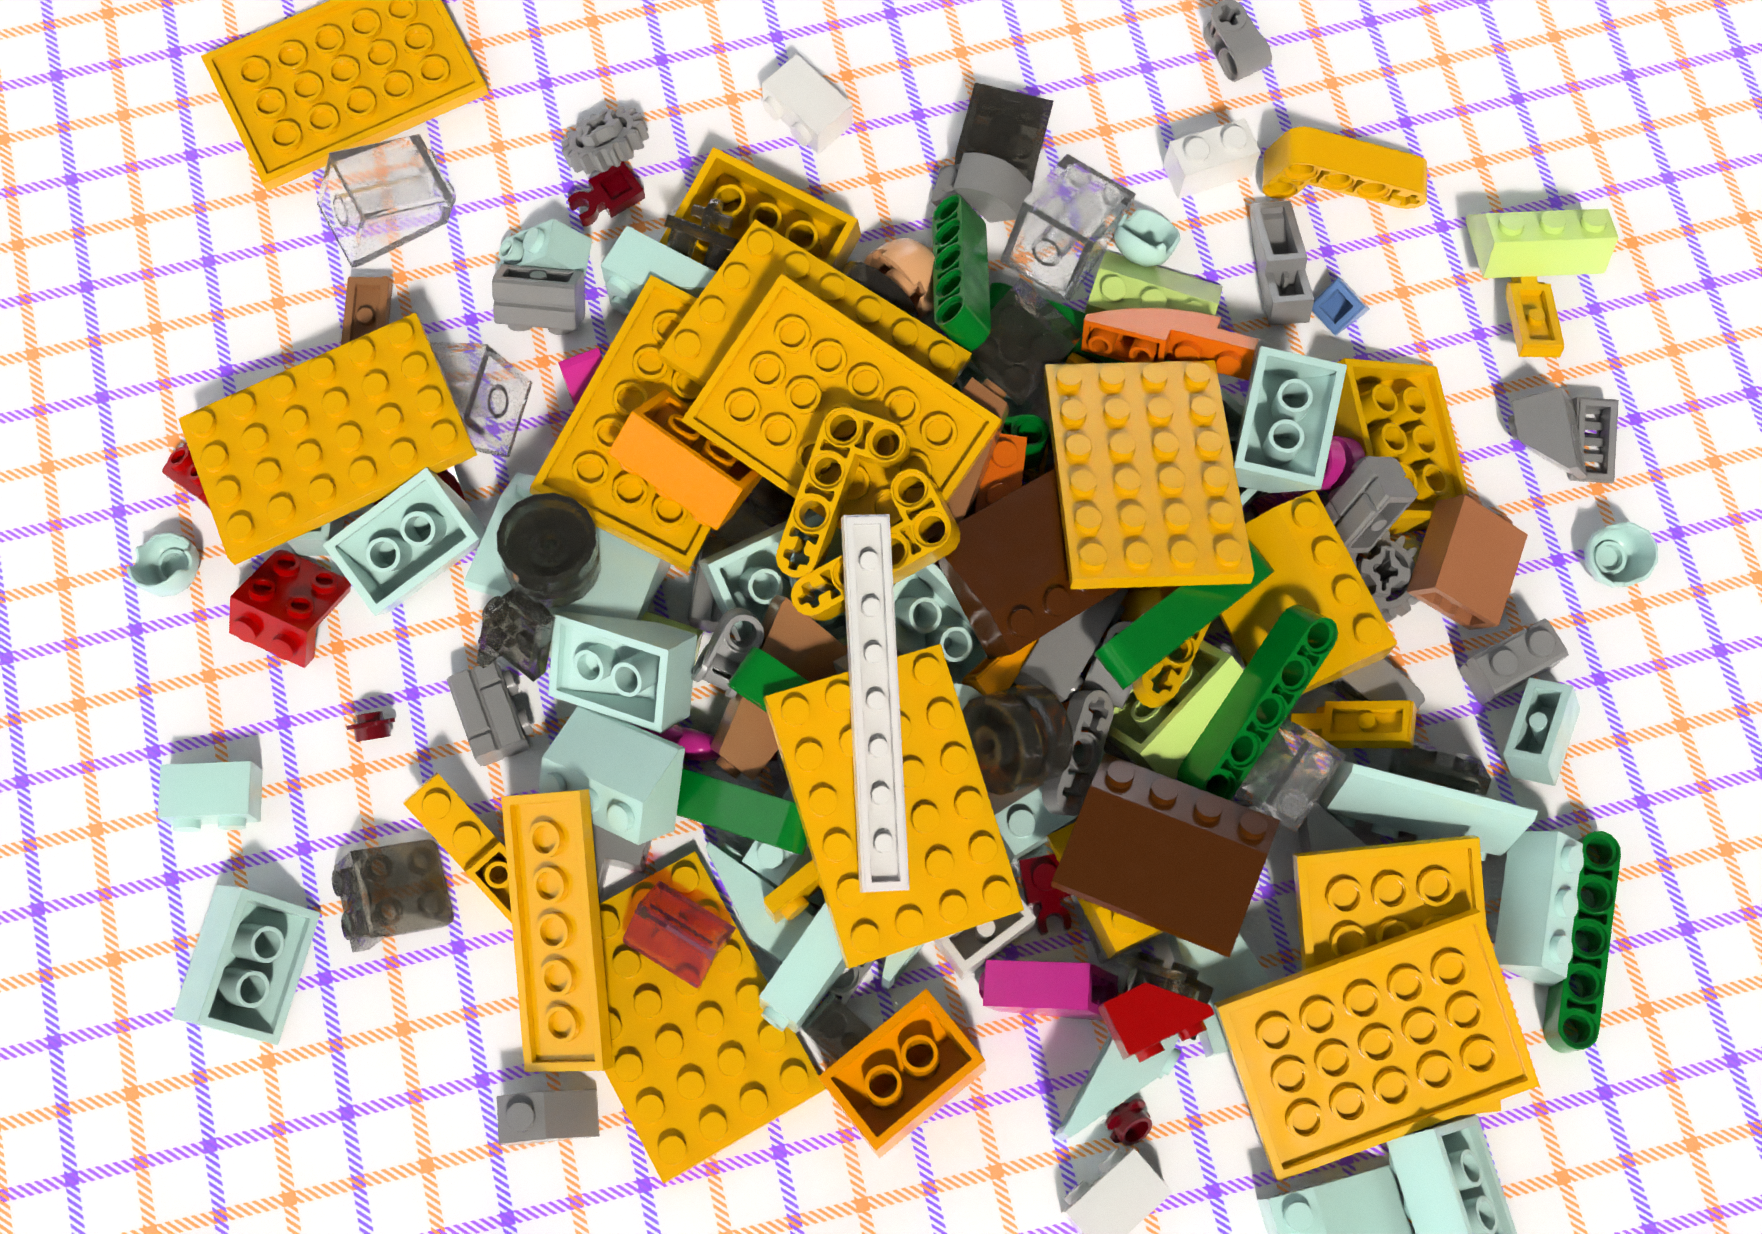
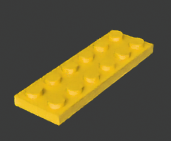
M589 789L503 796L501 800L525 1072L604 1071L613 1067Z

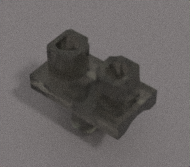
M715 197L709 201L707 207L696 203L692 206L691 216L702 219L701 226L670 214L667 215L664 224L665 227L671 228L667 246L689 258L692 257L698 239L710 243L702 265L717 271L740 240L715 231L718 226L731 229L734 221L733 217L722 213L723 201Z

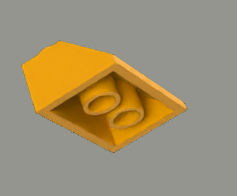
M664 389L631 412L608 454L618 460V464L626 472L639 475L653 485L655 491L661 497L677 502L690 511L695 521L704 526L712 527L717 531L732 518L763 476L683 423L681 420L690 406Z
M926 988L821 1073L818 1079L880 1159L986 1071V1060Z

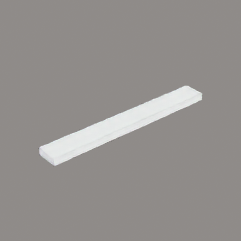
M890 514L843 515L841 517L859 889L860 893L910 890Z

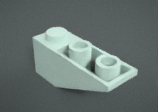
M708 842L705 848L751 943L781 965L814 919V915L817 912L816 908L809 903L808 907L796 918L788 921L784 917L775 924L766 913L763 901L764 897L778 886L760 873L754 874L741 865L744 857L729 845L723 843L718 848L711 842Z

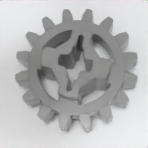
M620 106L616 111L609 108L604 109L598 115L592 114L589 119H582L576 124V130L567 132L566 136L568 139L561 142L563 148L561 151L569 168L572 167L575 173L584 170L585 174L589 175L595 169L602 173L608 171L613 165L619 167L621 161H628L635 157L634 150L643 149L645 147L643 141L649 139L648 127L641 112L637 113L635 108L627 111L624 106Z
M1389 530L1370 550L1371 554L1367 559L1363 558L1360 561H1355L1360 553H1350L1386 623L1395 619L1397 614L1401 617L1412 610L1410 605H1415L1420 601L1406 592L1416 564L1412 557L1416 555L1418 549L1414 547L1406 550L1403 547L1406 537L1402 535L1395 541L1390 540ZM1397 590L1401 591L1397 599L1386 602V598L1391 593H1395Z

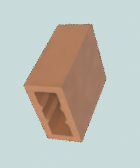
M1459 494L1456 497L1436 501L1406 592L1468 630L1499 626L1528 534L1514 526L1510 518L1495 514L1484 507L1482 502L1472 495Z

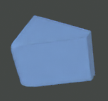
M1339 277L1314 300L1312 312L1335 336L1370 310L1369 306Z

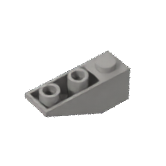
M1121 588L1040 637L1021 667L1014 683L1049 706L1064 700L1070 701L1072 696L1080 690L1084 679L1080 677L1087 663H1093L1096 657L1094 653L1102 647L1103 641L1100 639L1107 627L1111 628L1121 618L1125 610V606L1121 602L1128 589Z

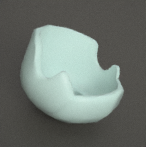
M1138 208L1129 218H1127L1128 214H1124L1114 231V241L1119 251L1130 262L1144 267L1165 263L1181 240L1179 230L1166 218L1146 209Z
M1633 522L1612 524L1597 530L1587 540L1584 548L1585 566L1595 581L1611 588L1629 587L1650 577L1658 563V544L1649 530Z
M174 532L156 534L144 545L137 546L135 549L136 562L134 566H127V573L135 586L159 597L175 596L188 589L194 581L199 566V554L197 548L188 538Z

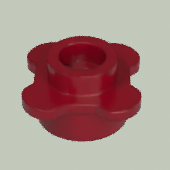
M383 711L356 715L357 724L347 725L346 728L347 730H354L355 742L391 736L389 723L395 722V717L384 719Z
M1135 1098L1130 1102L1118 1105L1107 1118L1105 1126L1112 1130L1110 1138L1114 1143L1122 1142L1123 1145L1131 1146L1137 1144L1149 1134L1152 1128V1120L1149 1113L1144 1111L1146 1103L1142 1098Z

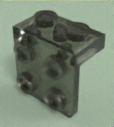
M426 839L353 850L333 867L334 870L331 876L332 888L335 895L340 896L343 908L341 917L342 933L346 940H350L352 953L370 950L386 937L443 928L454 920L438 847L433 840Z

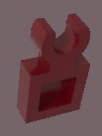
M621 161L619 167L613 165L608 171L599 173L589 179L591 191H579L572 194L568 198V204L572 211L580 206L589 207L586 212L579 215L581 225L587 227L596 222L599 213L603 210H606L609 216L613 218L645 199V193L624 161Z
M1055 854L1019 860L1017 864L1026 905H1040L1041 911L1036 920L1039 934L1041 936L1047 935L1046 918L1052 915L1061 919L1063 931H1069L1072 925L1071 915L1065 907L1061 906L1060 900L1069 899L1072 895L1051 887L1053 877L1059 865Z

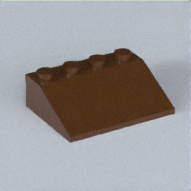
M1055 468L958 522L957 525L960 530L958 546L949 555L937 561L988 659L1014 654L1121 589H1070ZM945 530L931 537L927 542H938L943 538Z
M1104 753L1053 877L1051 887L1230 958L1280 820Z

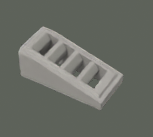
M1575 397L1572 400L1584 461L1601 463V471L1586 470L1587 478L1578 479L1570 474V481L1612 484L1615 479L1619 400ZM1586 414L1599 415V422L1585 421ZM1585 430L1599 431L1600 438L1585 437ZM1584 446L1600 447V454L1584 453Z

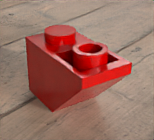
M1147 982L1102 1003L1098 1007L1123 1060L1136 1055L1139 1063L1164 1051L1165 1049L1161 1041L1175 1034H1178L1181 1042L1207 1030L1203 1021L1215 1014L1211 1005Z

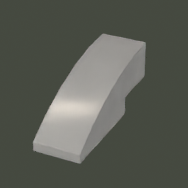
M1291 201L1251 203L1249 210L1253 247L1268 325L1310 322L1314 297L1305 270L1308 257Z

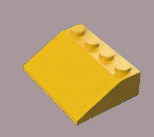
M713 147L663 234L660 243L717 272L756 219L841 272L861 237V231L857 218Z
M1343 358L1337 362L1346 364L1347 368L1333 435L1353 438L1360 443L1365 456L1393 457L1397 459L1406 473L1404 477L1409 479L1416 489L1418 496L1388 529L1390 535L1426 530L1436 501L1456 497L1459 494L1469 495L1437 366Z
M1316 490L1280 504L1245 523L1249 541L1274 569L1270 576L1219 615L1245 667H1247L1281 614L1293 605L1304 606L1332 619L1338 629L1337 641L1302 694L1384 659L1397 645Z

